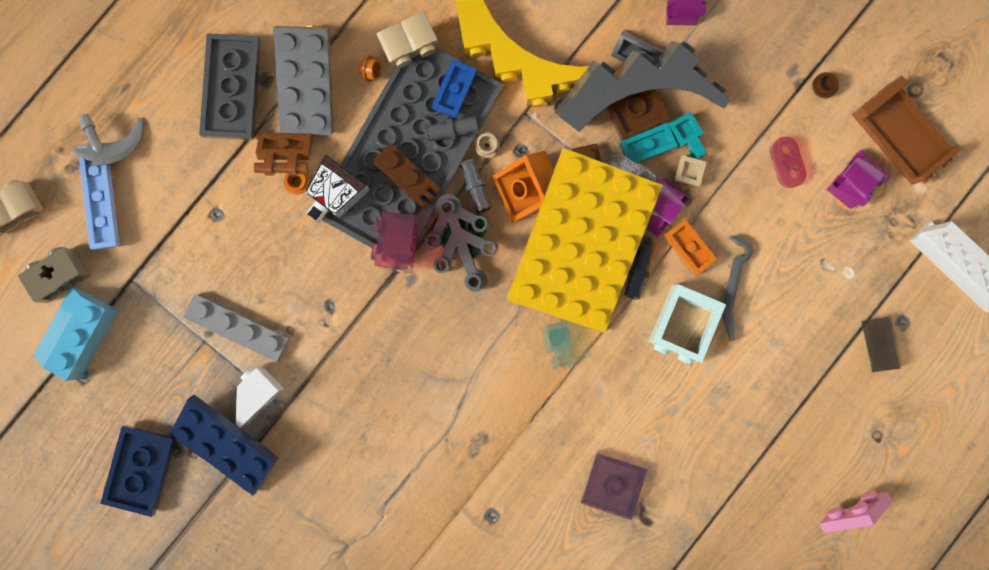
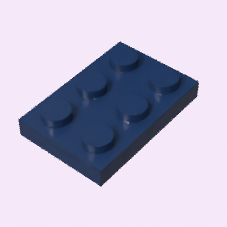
M128 425L122 426L100 504L149 517L154 516L176 439Z

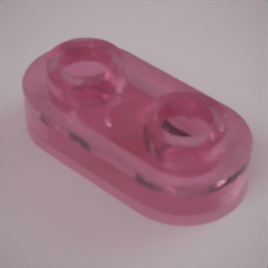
M781 137L774 141L770 147V156L779 183L785 188H795L801 185L806 179V169L798 144L790 137ZM783 145L789 148V153L783 152ZM791 170L796 171V173H797V177H796V178L791 177V175H790V171H791Z

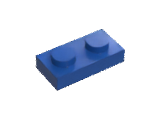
M452 59L432 109L457 119L477 74V69Z

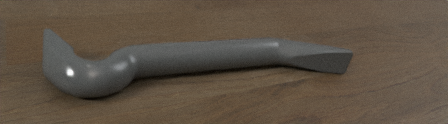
M730 236V240L744 249V254L742 256L737 255L733 260L724 298L726 306L722 313L729 339L734 341V302L743 263L751 258L753 247L744 238Z

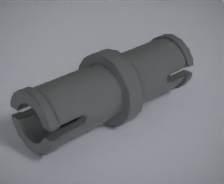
M476 115L457 120L449 118L447 122L424 125L427 142L449 137L452 140L456 139V136L479 132Z
M475 159L462 162L460 168L467 183L465 188L467 193L471 194L476 212L482 213L490 210L492 204L485 190L486 183L480 177Z

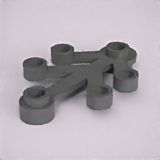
M443 195L436 203V212L439 217L432 233L425 237V244L430 249L440 247L442 244L441 236L448 223L452 232L441 257L434 262V269L438 273L449 271L451 259L456 248H458L467 273L465 277L466 287L473 292L480 291L487 285V276L483 271L477 270L468 243L481 249L483 255L487 257L493 256L498 252V244L493 240L487 241L463 229L459 218L471 223L478 232L488 229L490 225L489 219L486 216H478L462 208L461 201L455 195ZM447 202L452 206L450 212H447L444 208ZM478 219L484 220L485 226L483 228L478 227ZM431 236L437 239L435 246L430 243ZM487 244L493 245L494 251L492 253L486 251ZM440 261H444V262H445V264H446L445 270L440 269V267H439V262H440ZM472 277L478 279L479 283L477 286L471 284Z

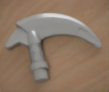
M88 114L81 115L79 117L82 131L86 133L89 144L86 148H74L73 153L83 159L92 161L91 165H109L119 162L129 156L138 146L143 132V120L140 117L137 118L134 128L124 138L112 143H101L95 131L96 126Z

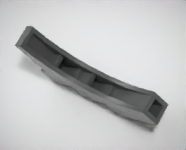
M671 41L657 61L644 51L641 54L632 51L616 73L604 61L601 65L592 61L555 110V113L580 132L594 116L610 104L631 94L647 90L671 88L690 91L703 96L721 108H725L731 100L724 95L726 89L715 81L712 84L705 79L708 75L702 69L695 66L700 59L693 54L696 50L685 41H682V43Z

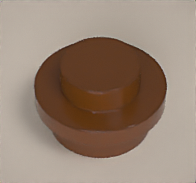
M828 72L820 73L812 82L814 94L823 99L835 95L839 88L838 78Z

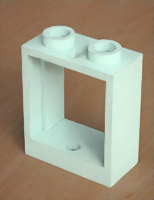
M674 284L670 288L648 342L654 344L653 349L660 353L668 355L670 351L679 355L677 360L686 364L693 365V362L702 363L726 304L679 284ZM678 299L711 313L695 353L661 339Z

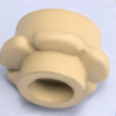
M489 132L479 135L475 140V151L479 156L491 158L496 155V151L500 148L499 140L495 138L494 134ZM486 143L490 145L488 148L485 147Z

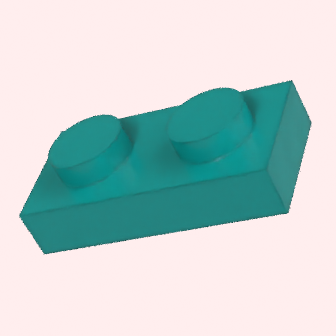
M668 122L619 142V147L628 168L673 150L678 146Z

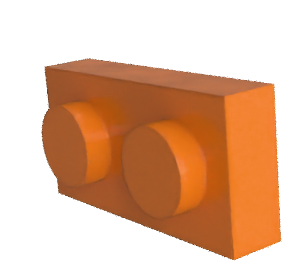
M686 219L663 235L694 276L699 275L717 261V258Z

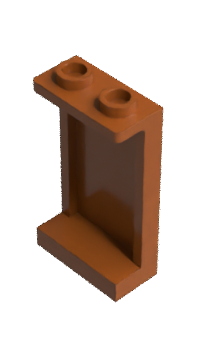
M901 75L852 113V116L911 185L921 181L925 184L937 175L935 171L942 166L944 168L957 159L955 154L962 147L959 144L951 146L902 88L908 82Z

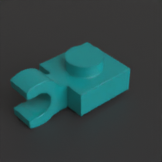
M691 112L669 123L679 148L687 145L692 158L700 159L704 157V154L707 152L698 139L704 133Z

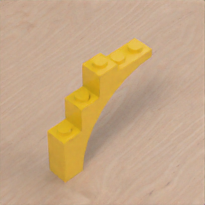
M455 0L465 56L471 55V57L476 58L484 56L486 52H490L497 81L502 80L503 83L517 80V77H521L526 106L533 105V108L547 106L548 102L552 101V91H556V93L571 91L572 87H574L589 67L560 65L540 59L522 49L506 36L492 18L484 0Z

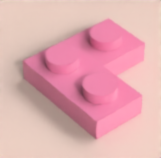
M870 491L861 495L859 502L851 508L842 509V507H835L827 511L825 518L820 522L823 532L828 533L875 525L892 502L888 492L877 494L876 491Z

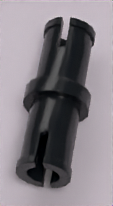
M642 245L638 247L633 267L629 270L630 277L626 292L624 293L625 297L640 300L645 278H648L650 274L648 267L654 252L652 248Z

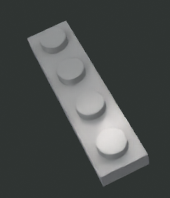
M194 294L183 318L275 362L280 361L290 340L289 337L198 294Z

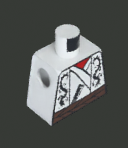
M325 155L306 189V193L316 200L307 211V214L318 223L328 211L340 218L370 189L332 158Z

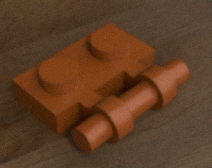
M259 134L255 153L257 159L264 160V163H254V172L264 173L265 176H274L275 173H288L289 176H297L298 173H308V163H299V160H310L313 143L311 134ZM276 160H288V163L275 162Z

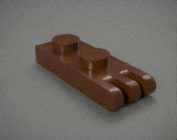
M391 143L372 162L424 210L429 207L425 201L421 200L424 196L430 202L435 200V197L428 191L432 188L438 195L442 192L431 179Z

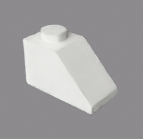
M252 367L241 376L243 381L237 386L236 425L239 428L247 426L284 390L264 367L256 369Z

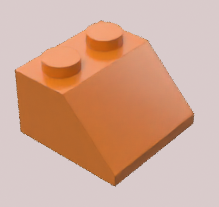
M545 150L527 154L491 176L512 223L531 216L540 210L554 172Z

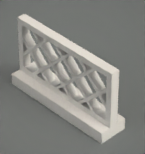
M932 221L927 222L911 238L910 242L981 309L989 312V256L952 221L935 225Z

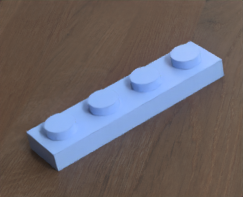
M79 157L90 250L120 247L110 164L91 165L92 161Z

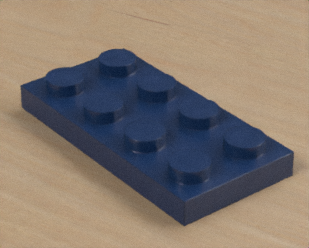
M194 394L187 399L170 432L171 436L252 496L259 491L279 459L277 455Z

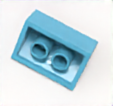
M71 286L37 347L34 357L43 369L66 381L81 379L119 310Z

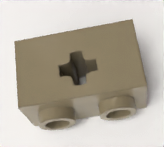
M65 247L54 248L48 252V257L28 264L25 267L26 270L17 275L33 302L48 303L70 289L71 286H75L91 276L75 249Z

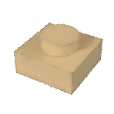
M681 155L673 181L699 188L707 162Z

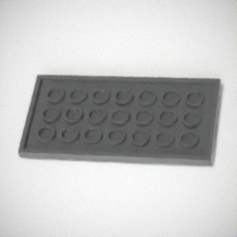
M435 48L436 51L429 56H415L411 59L412 62L405 67H395L341 163L343 168L366 184L370 190L340 218L328 211L322 219L323 222L403 266L435 212L438 199L445 194L460 164L463 162L479 133L456 136V139L452 140L450 137L430 142L426 140L424 125L447 122V119L451 118L433 110L432 105L452 59L466 64L438 48ZM477 70V74L457 119L476 115L478 130L480 131L501 94L504 84ZM389 143L442 190L440 195L436 194L432 188L428 191L435 197L433 202H430L425 196L421 199L429 206L426 210L420 207L372 163Z

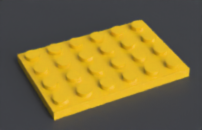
M562 148L509 290L507 300L605 333L663 185Z

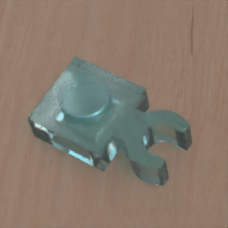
M568 322L541 327L546 353L554 352V357L551 361L553 369L558 370L557 361L560 358L566 360L568 368L571 367L572 360L565 352V349L572 348Z

